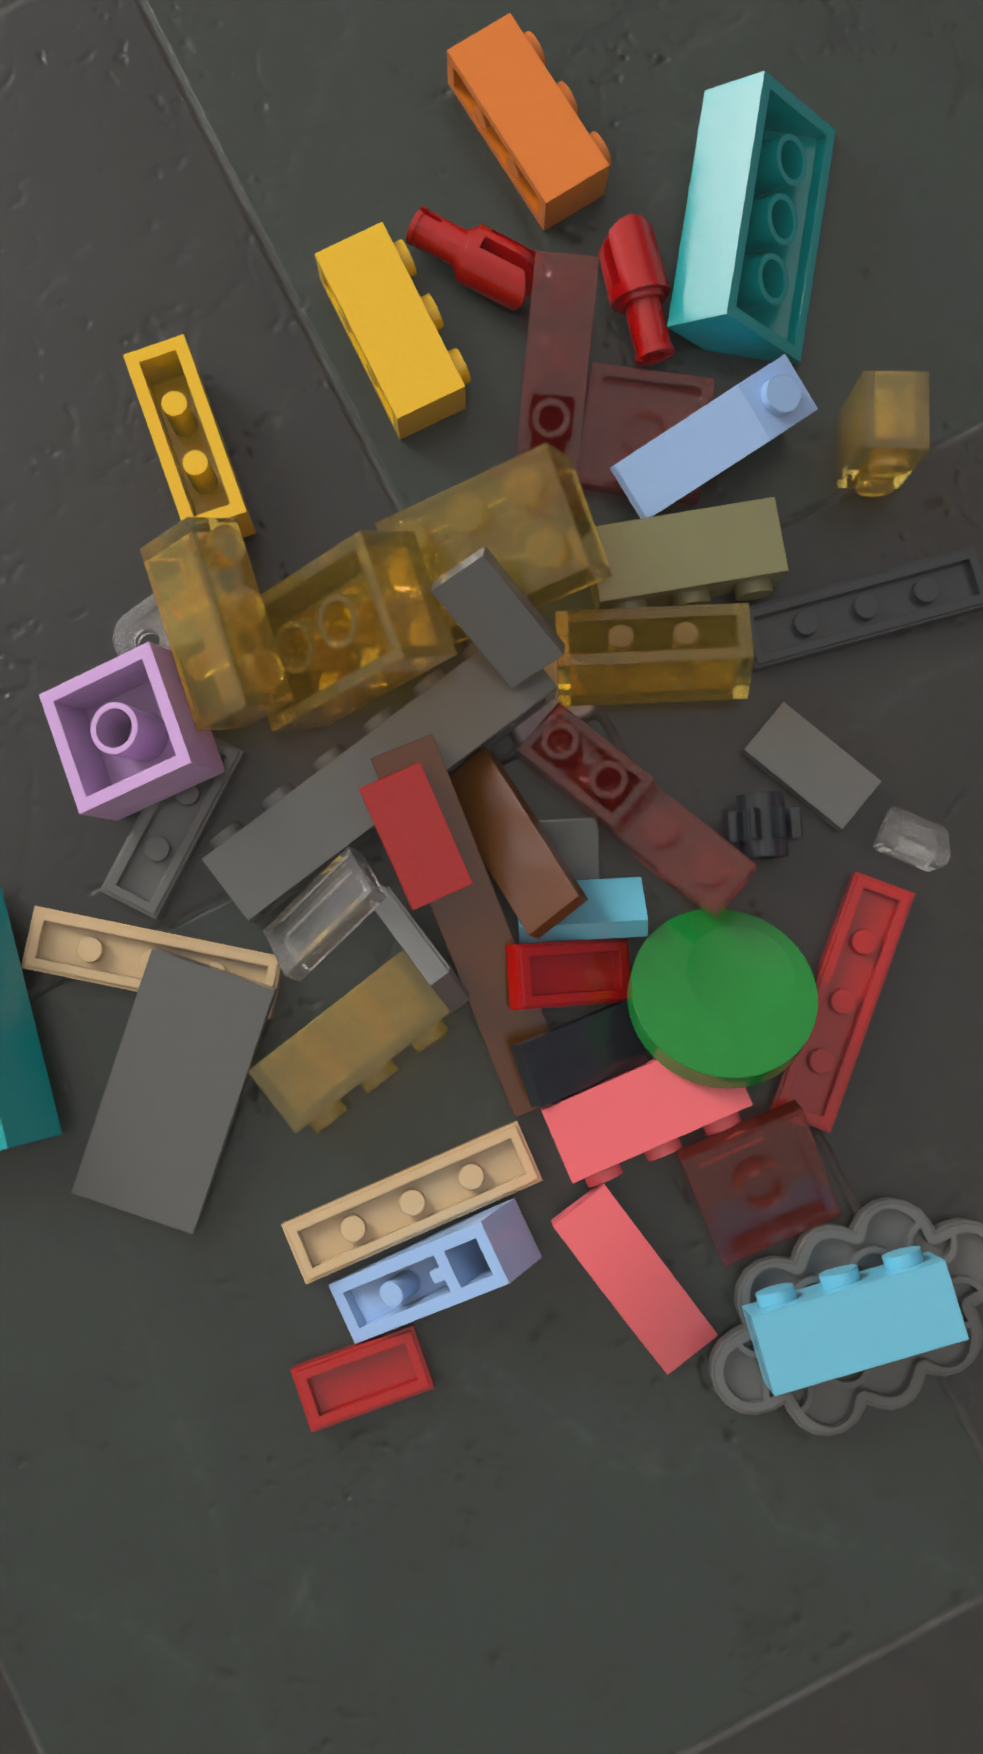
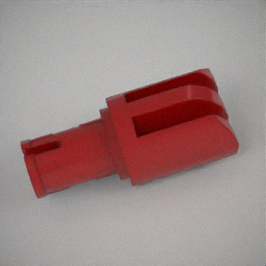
M423 205L414 215L406 235V243L427 252L453 266L456 282L512 311L518 310L547 271V262L542 254L482 223L477 228L473 226L468 230L450 222Z
M629 214L620 218L610 229L598 254L610 307L614 312H619L621 315L626 316L636 354V364L639 366H650L668 360L673 356L672 353H675L662 304L670 294L671 289L668 278L665 275L651 223L642 215Z

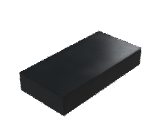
M627 1001L610 1004L510 1046L531 1107H544L648 1061L643 1044L632 1025Z

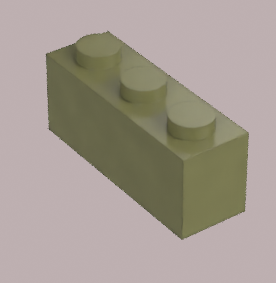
M775 497L588 527L583 544L596 617L612 614V620L615 622L640 619L650 614L649 608L673 604L674 610L678 612L697 610L710 605L712 597L735 594L737 601L761 599L773 594V587H778L789 571Z

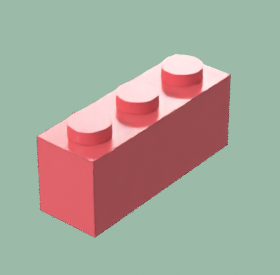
M652 1058L645 1063L544 1107H540V1110L572 1183L585 1179L588 1188H591L623 1174L620 1163L644 1153L647 1162H650L681 1149L683 1146L679 1137L703 1127L706 1136H710L739 1124L742 1120L738 1111L753 1104L745 1087L726 1089L700 1085L678 1076L664 1067L655 1058Z

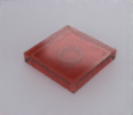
M592 362L575 489L626 495L610 467L710 403L713 397L715 378ZM701 486L676 502L697 505L700 499Z
M795 1099L676 1151L717 1255L724 1267L841 1215L803 1108Z

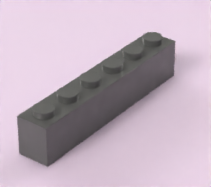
M472 642L462 653L466 658L464 662L448 674L440 668L426 676L412 690L416 698L397 712H395L392 706H389L373 716L362 727L365 736L347 750L339 744L321 755L311 765L312 770L315 772L314 775L296 788L291 783H287L267 796L260 804L264 812L245 827L240 821H237L220 831L209 842L213 851L203 857L202 861L246 919L254 924H258L377 834V830L358 788L378 780L370 758L433 734L448 775H451L483 747L489 749L555 699L557 686L545 670L541 669L511 688Z

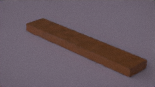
M430 734L370 759L378 779L417 762L421 763L473 884L429 903V906L458 979L470 993L468 995L470 999L468 1004L510 1109L516 1118L540 1107H531L510 1046L549 1030L541 1008L510 1010L506 945H514L515 942L433 734Z

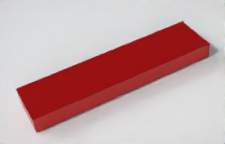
M859 872L851 873L814 976L818 994V1011L813 1030L794 1062L779 1074L767 1110L831 1133L915 893Z

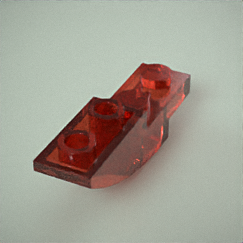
M536 251L511 502V511L573 517L599 265L598 256Z
M558 702L517 749L521 756L587 817L598 818V826L666 884L672 883L713 918H716L757 871L754 862L659 788L653 776Z

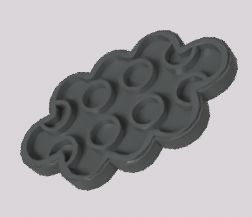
M884 1197L870 1201L858 1210L849 1228L826 1222L810 1226L800 1234L793 1247L791 1257L770 1255L756 1259L743 1269L735 1284L734 1293L735 1307L742 1324L730 1329L721 1336L710 1352L708 1373L713 1389L725 1405L743 1414L759 1415L783 1406L799 1427L812 1434L832 1436L847 1431L858 1422L866 1405L887 1410L905 1407L917 1397L923 1386L926 1374L949 1376L962 1372L974 1362L982 1347L983 1328L975 1306L983 1303V1224L973 1219L956 1217L939 1222L933 1226L932 1222L920 1208L903 1199ZM909 1246H920L922 1253L929 1251L946 1260L969 1340L778 1396H774L764 1384L742 1310L743 1305L757 1301L755 1296L757 1291L781 1283H793L795 1290L820 1283L818 1275L821 1272L843 1265L856 1264L859 1271L884 1264L882 1255Z

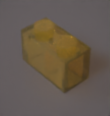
M863 371L837 416V488H856V493L861 496H883L892 493L894 489H899L930 449L929 372Z

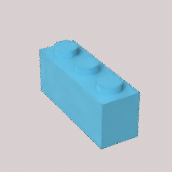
M909 1246L882 1255L884 1264L859 1271L856 1264L843 1265L821 1272L818 1275L820 1283L795 1290L793 1283H781L757 1291L755 1293L757 1301L743 1305L742 1310L764 1384L774 1396H778L969 1340L946 1260L929 1251L922 1253L920 1246Z

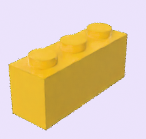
M380 222L315 253L320 281L399 439L410 436L466 409L465 385L471 383L469 370L456 347L447 351L438 331L444 329L442 317L429 293L420 297L411 279L417 275L416 267L404 241L400 239L393 243L383 222Z
M184 334L124 354L123 357L183 528L197 553L256 534L197 363Z

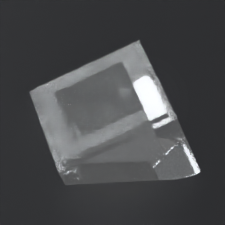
M894 806L887 810L873 844L876 847L875 850L926 872L947 865L951 856L949 833L946 828Z

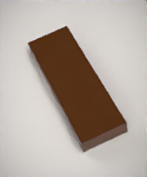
M483 747L449 775L482 861L529 936L539 939L589 900L493 751Z

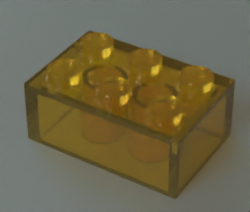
M547 443L375 523L416 643L446 649L469 639L467 634L432 594L431 588L434 580L484 546L494 555L536 609L613 576L571 458Z
M360 530L233 612L272 732L326 727L457 655L439 601L431 592L432 581L414 531Z

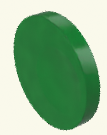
M709 908L680 914L660 925L645 940L636 956L630 974L627 1004L632 1025L639 1039L659 1063L671 1072L691 1082L708 1087L733 1089L765 1082L780 1074L794 1062L813 1030L818 1011V994L815 978L806 958L782 931L772 924L748 913L730 909Z

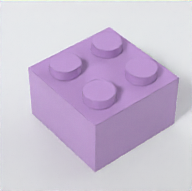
M147 642L39 694L78 812L81 815L118 821L226 772L187 661L182 654Z

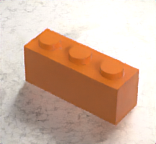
M511 13L447 50L448 84L543 231H546L606 194L611 156L601 136L595 131L588 133L579 119L578 106L569 87L563 81L556 83L545 67V55L535 35L531 31L523 33Z

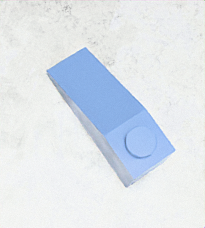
M784 354L610 467V470L640 519L653 517L818 410L788 357Z
M515 1198L456 1222L345 1275L328 1286L354 1343L357 1344L510 1284L540 1260L542 1255Z

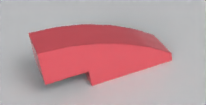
M604 1183L593 1187L551 1220L554 1229L667 1375L718 1336Z

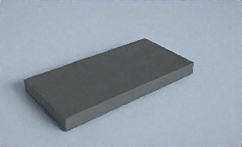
M157 947L153 948L71 1193L194 1234L200 1223L278 988Z

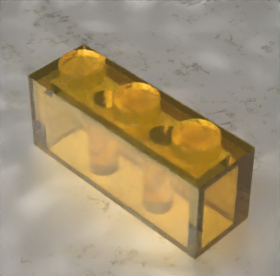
M186 517L140 548L197 732L246 727L293 702V695L237 519Z
M749 603L555 611V631L565 644L564 655L557 659L558 707L748 699L754 661Z
M402 950L248 1072L295 1133H298L310 1124L318 1134L348 1110L341 1099L361 1084L369 1094L399 1070L392 1062V1059L411 1044L418 1053H421L449 1031L442 1020L451 1012L406 952Z

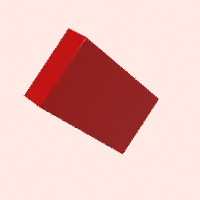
M420 762L358 788L412 910L473 884Z
M628 938L506 945L510 1010L627 1001L630 978Z
M414 1322L357 1344H352L299 1363L290 1370L311 1432L435 1388V1382Z

